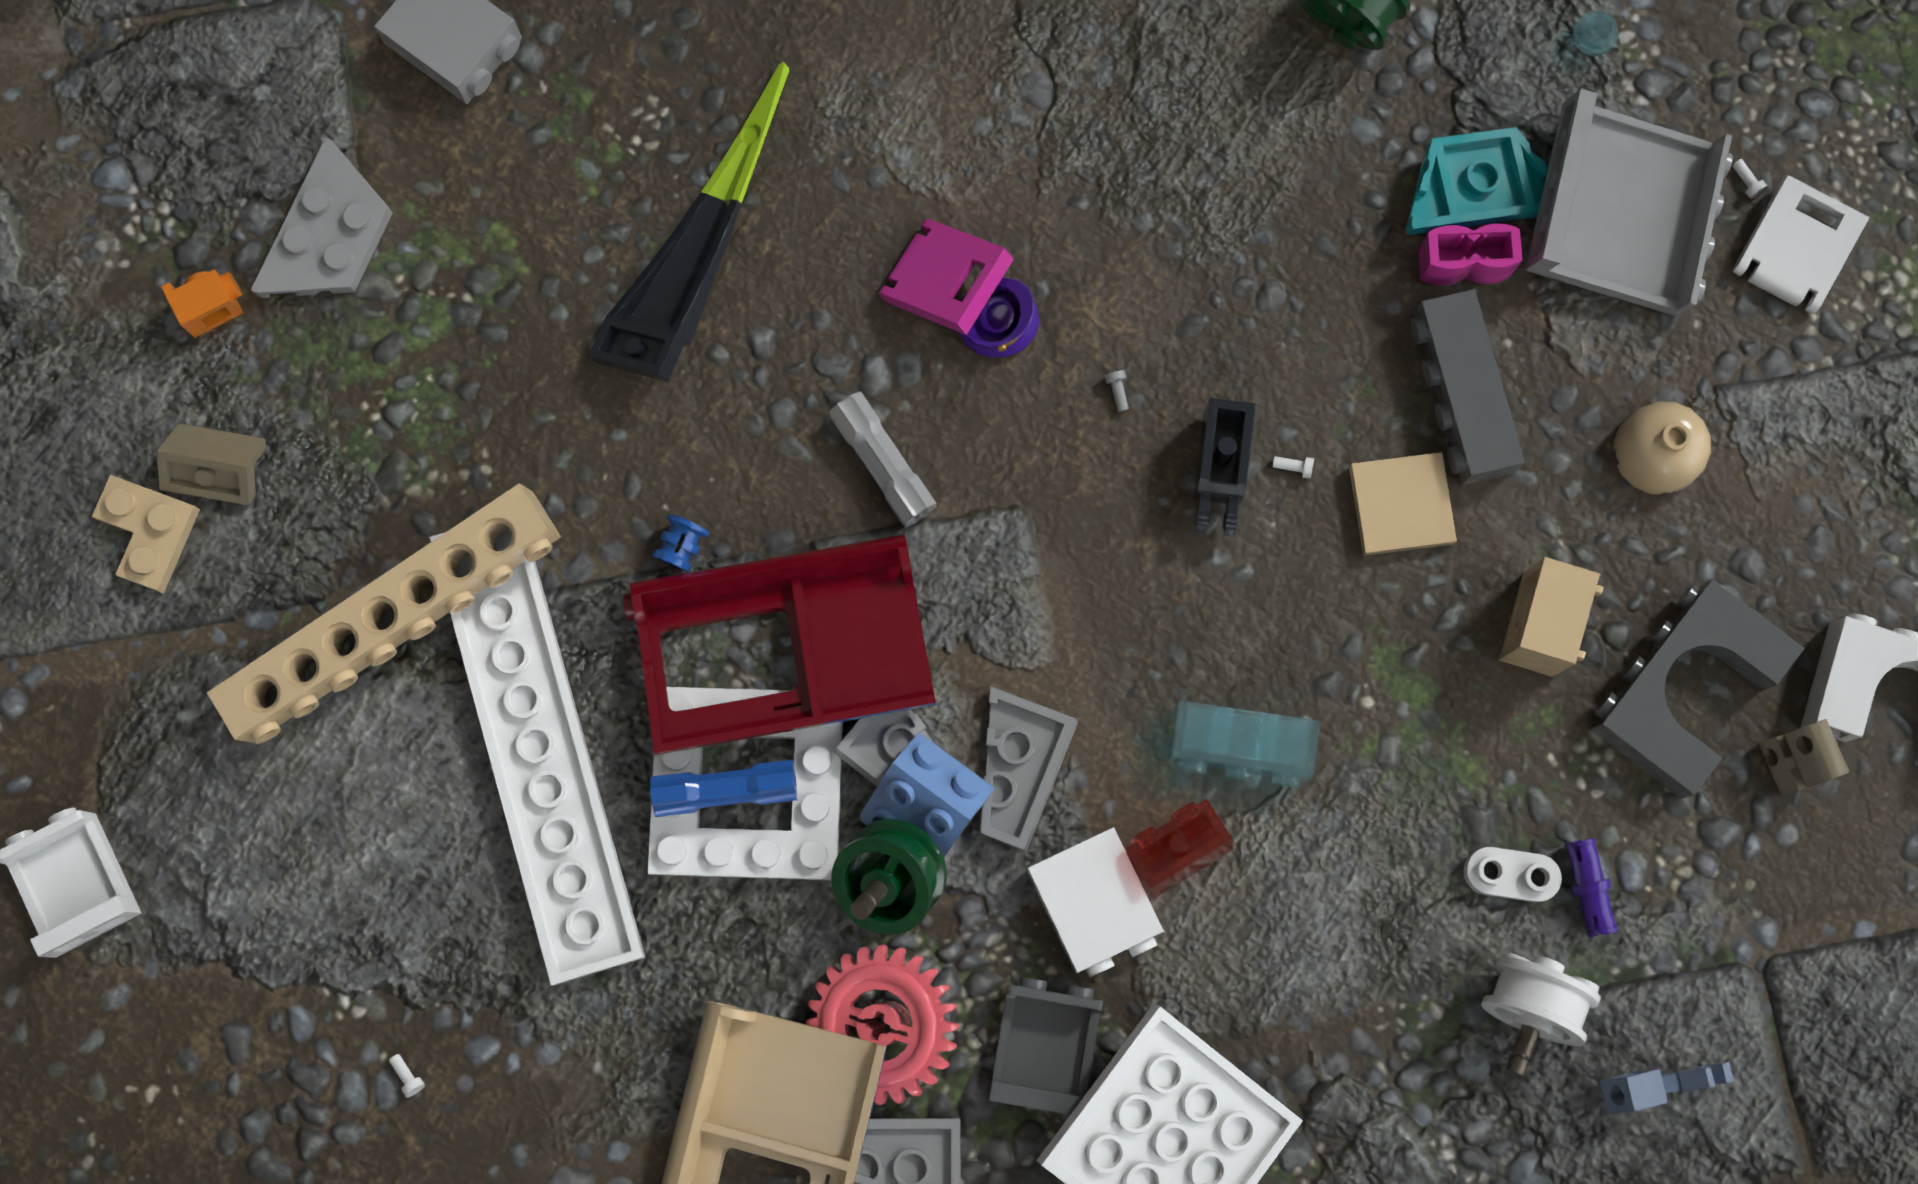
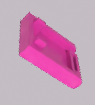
M925 219L921 229L927 236L915 234L888 277L890 283L895 286L894 289L883 285L878 294L891 305L967 335L1014 259L1002 246L933 220ZM976 263L981 269V273L962 302L954 299Z

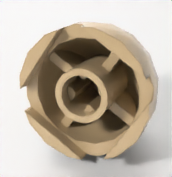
M1657 401L1637 409L1620 425L1614 439V450H1616V457L1619 461L1618 469L1621 475L1633 487L1649 494L1672 493L1686 488L1704 471L1711 454V436L1704 420L1691 408L1677 402Z

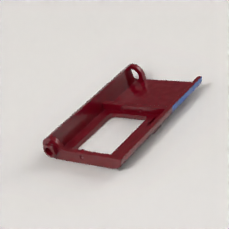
M905 534L633 582L630 584L631 592L623 594L627 620H636L638 626L654 755L936 705ZM773 612H784L787 614L798 677V685L794 690L682 711L670 709L661 646V637L665 632Z

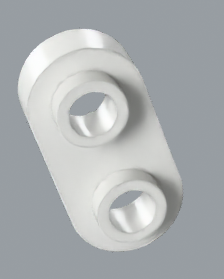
M1485 847L1471 853L1465 861L1463 870L1466 883L1473 891L1479 894L1528 902H1541L1552 898L1558 892L1562 881L1561 871L1550 857L1496 847ZM1487 862L1494 863L1498 868V875L1494 880L1487 878L1484 874V866ZM1534 869L1541 870L1545 875V882L1541 887L1536 886L1531 881V873Z

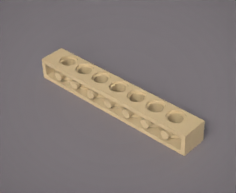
M519 483L208 691L207 694L234 740L255 742L256 744L264 743L275 737L281 731L279 726L293 716L294 718H300L315 710L320 704L318 700L330 691L339 692L354 684L358 680L357 673L369 665L378 666L390 660L397 653L396 647L408 639L417 640L429 634L436 627L434 622L447 613L456 614L469 607L475 601L473 596L487 586L495 588L508 581L514 574L512 570L526 560L533 562L547 555L553 548L551 544L561 538L533 491ZM510 529L512 532L510 545L506 549L498 551L496 547L497 537L501 532ZM471 555L473 559L471 571L466 576L459 577L457 570L459 562L464 557ZM432 581L434 586L433 595L427 602L421 603L419 591L425 583ZM392 607L395 613L394 621L388 628L383 629L380 622L381 616L386 609ZM353 633L356 640L355 647L348 655H344L342 643L347 635ZM314 659L317 667L316 673L312 679L306 681L304 678L305 665ZM275 685L277 688V699L273 705L268 707L265 695L267 690Z

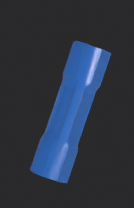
M793 760L754 764L748 769L702 775L685 772L650 777L651 803L654 817L656 818L697 812L701 808L751 802L757 805L798 801Z

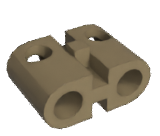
M1827 719L1759 743L1781 796L1826 782L1850 772Z

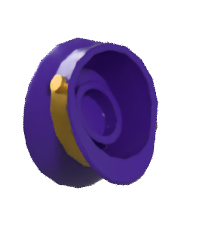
M1002 278L968 334L965 335L959 332L965 345L977 354L988 357H1007L1026 348L1034 339L1039 326L1038 308L1031 291L1025 284L1016 279Z

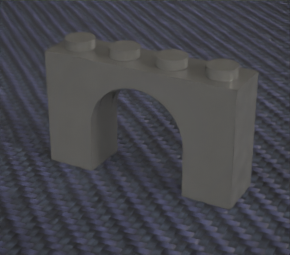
M1714 579L1699 587L1692 584L1676 603V606L1681 611L1672 623L1665 620L1655 630L1648 641L1654 645L1644 659L1637 656L1626 668L1621 676L1626 681L1625 685L1617 695L1610 692L1601 701L1594 711V714L1599 719L1590 729L1680 799L1695 795L1722 760V757L1684 729L1672 716L1665 699V680L1673 662L1684 653L1701 652L1710 654L1724 661L1763 691L1778 685L1805 649Z

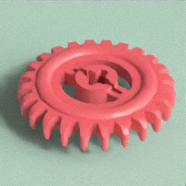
M879 945L876 948L873 959L869 948L861 947L857 952V963L850 954H844L841 957L842 971L836 966L827 967L826 973L831 983L829 984L824 981L816 982L815 988L822 996V999L809 1000L808 1006L817 1012V1017L806 1020V1025L851 1036L850 1025L856 1027L860 1039L884 1046L899 1041L908 1044L906 1049L896 1058L884 1060L874 1099L877 1105L886 1103L888 1092L894 1102L898 1104L904 1102V1088L912 1096H920L923 1093V1089L920 1086L919 1080L928 1085L937 1083L938 1078L933 1074L931 1067L946 1069L950 1065L939 1052L952 1051L957 1048V1044L946 1039L944 1033L959 1028L958 1023L944 1020V1015L955 1010L957 1004L941 1003L939 1000L950 989V986L932 987L931 985L934 977L938 974V969H929L921 974L919 970L923 962L922 956H915L905 964L906 949H896L889 959L888 947L886 945ZM874 989L889 991L898 996L908 1007L912 1025L910 1024L907 1010L903 1005L895 1001H884L867 1006L864 1009L854 1007V1004L868 991ZM884 1015V1023L890 1025V1028L894 1030L884 1033L885 1026L878 1023V1020L874 1018Z

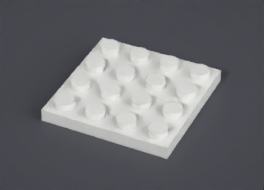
M1153 1003L1036 1161L1065 1184H1257L1303 1120L1162 1007Z

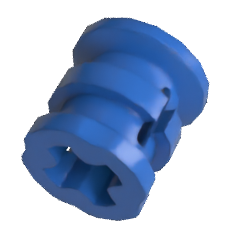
M667 514L666 519L671 525L668 531H662L659 540L662 541L660 549H654L651 556L667 565L689 573L692 568L689 561L692 555L697 556L700 547L697 545L701 537H708L710 533L687 519ZM684 534L685 538L678 553H675L676 545L681 535Z

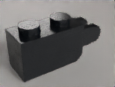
M1209 398L1203 416L1194 500H1198L1195 520L1196 532H1206L1210 522V502L1226 504L1222 521L1223 535H1235L1239 505L1245 496L1256 407L1254 403Z

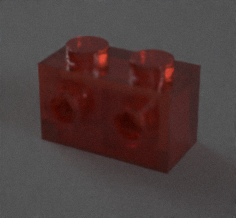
M1207 799L1197 805L1191 802L1181 807L1171 815V821L1158 829L1150 827L1140 832L1130 841L1131 845L1125 848L1132 866L1153 899L1234 850L1231 835Z

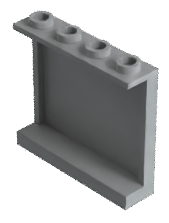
M1579 89L1562 105L1525 270L1678 316L1696 306L1702 299L1705 291L1706 281L1702 279L1705 262L1710 258L1715 245V239L1711 234L1714 220L1717 219L1723 207L1724 197L1720 195L1723 179L1728 174L1733 157L1729 153L1732 136L1725 134L1714 143L1597 107L1595 104L1598 94Z

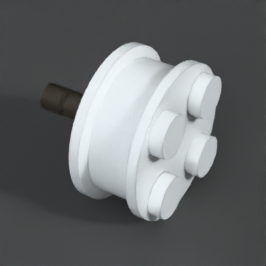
M1505 953L1504 957L1497 960L1495 968L1500 973L1493 995L1484 996L1481 1006L1497 1019L1520 1029L1512 1050L1513 1055L1510 1056L1505 1069L1508 1073L1524 1078L1529 1065L1528 1060L1532 1057L1539 1037L1571 1046H1583L1585 1044L1587 1034L1582 1030L1589 1008L1598 1007L1601 999L1598 994L1599 986L1584 978L1571 977L1564 974V965L1542 956H1537L1535 962H1531L1519 955Z

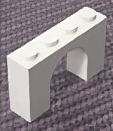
M1855 613L1848 614V616L1829 623L1800 728L1827 719L1835 739L1848 742L1863 737L1874 693L1882 677L1892 668H1909L1918 671V633L1903 628H1895L1891 631L1876 626L1877 620Z

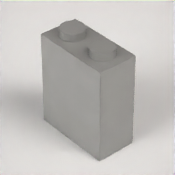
M396 0L374 26L386 46L465 104H468L474 95L478 96L487 89L492 80L493 72L503 61L507 62L515 55L522 39L515 20L488 0Z

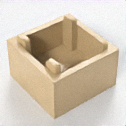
M1548 557L1542 558L1524 572L1499 661L1553 677L1576 664V660H1584L1586 652L1579 649L1594 596H1600L1603 592L1604 587L1597 585L1600 573Z

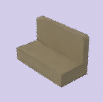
M178 424L157 450L160 490L250 505L256 496L254 465L266 449V440L260 437Z

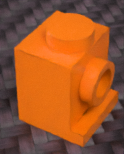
M215 269L210 272L202 271L188 277L184 285L175 288L170 283L161 286L180 326L194 338L243 314L237 298L242 296V292L229 271L222 275Z

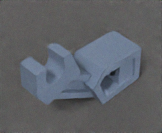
M1725 1062L1696 1066L1661 1075L1659 1068L1628 1072L1602 1079L1600 1083L1607 1113L1613 1114L1635 1112L1668 1103L1666 1093L1715 1087V1084L1733 1082L1734 1079L1730 1063Z

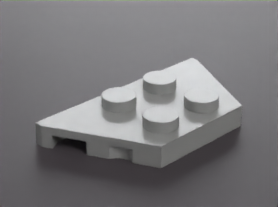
M325 137L251 288V291L260 298H270V294L295 293L297 296L316 295L321 291H330L333 294L355 292L393 214L386 203L332 140Z

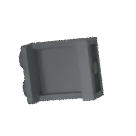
M1019 977L1018 986L1007 985L989 1101L1071 1115L1088 1091L1103 1001L1093 999L1094 989L1066 985L1065 994L1046 991L1047 981Z

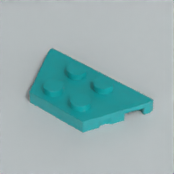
M1517 127L1432 138L1426 145L1406 225L1407 235L1426 233L1438 227L1449 225L1469 227L1537 217L1548 166L1531 151L1530 143Z

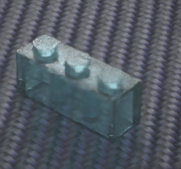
M1179 700L1175 706L1168 761L1178 762V770L1184 772L1206 774L1207 767L1225 769V777L1231 779L1252 781L1253 775L1259 774L1272 776L1271 784L1299 788L1300 781L1307 782L1314 775L1320 721Z

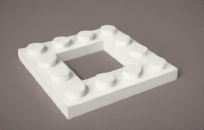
M667 687L669 707L674 711L790 691ZM843 722L755 737L795 739L794 768L798 801H792L791 831L699 828L700 810L690 814L656 818L654 817L651 803L648 874L832 880V868L839 850L842 759L834 751L843 740ZM703 747L654 755L653 776L685 772L702 775Z

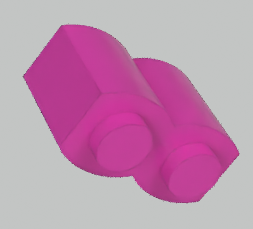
M1489 224L1475 231L1456 225L1442 226L1431 230L1418 249L1420 280L1431 285L1444 286L1458 283L1463 279L1480 284H1492L1509 278L1522 261L1520 229L1507 224Z

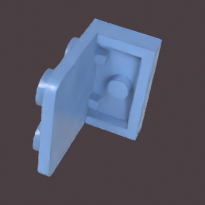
M918 733L892 763L862 810L860 819L866 826L881 819H898L909 822L926 832L937 844L945 858L965 827L995 788L924 735Z

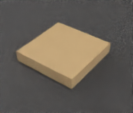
M1442 452L1352 463L1349 466L1363 556L1454 545L1457 542Z

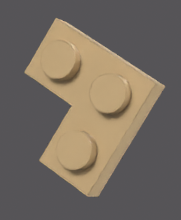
M110 475L92 517L98 521L133 533L115 575L164 594L200 509L194 505Z

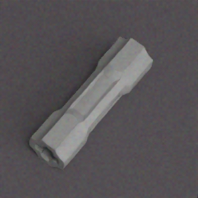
M862 392L850 395L845 400L837 403L829 411L830 418L846 442L854 448L883 491L887 503L904 528L915 524L937 507V503L918 475L912 472L883 429L879 417Z

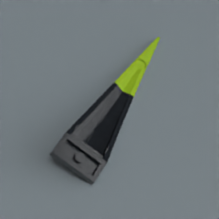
M784 62L778 65L733 144L683 219L640 276L607 314L588 356L598 364L668 383L684 345H691L789 73V67Z

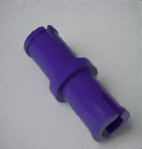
M1595 837L1586 838L1583 841L1581 839L1565 843L1576 885L1571 887L1573 895L1579 896L1588 930V937L1598 936L1599 933L1606 935L1619 930L1615 923L1607 889L1612 888L1610 879L1604 878L1595 844Z

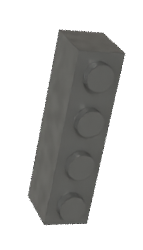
M1472 289L1422 301L1414 313V318H1411V331L1417 345L1422 344L1426 357V360L1423 361V374L1428 387H1434L1438 404L1435 405V416L1440 430L1447 431L1451 447L1447 448V458L1452 473L1459 474L1462 485L1515 473L1525 461L1476 290Z

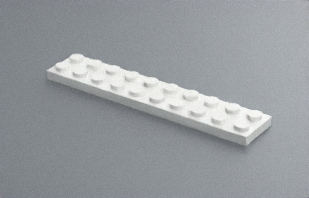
M510 529L501 532L497 537L496 547L498 551H502L510 545L512 541ZM444 533L431 536V542L440 537L441 535H443ZM471 555L464 557L459 562L457 569L459 577H464L471 571L473 566ZM526 560L512 570L514 574L508 581L495 588L487 586L473 596L475 601L469 607L456 614H451L550 984L555 986L643 959L645 954L535 561L528 562Z

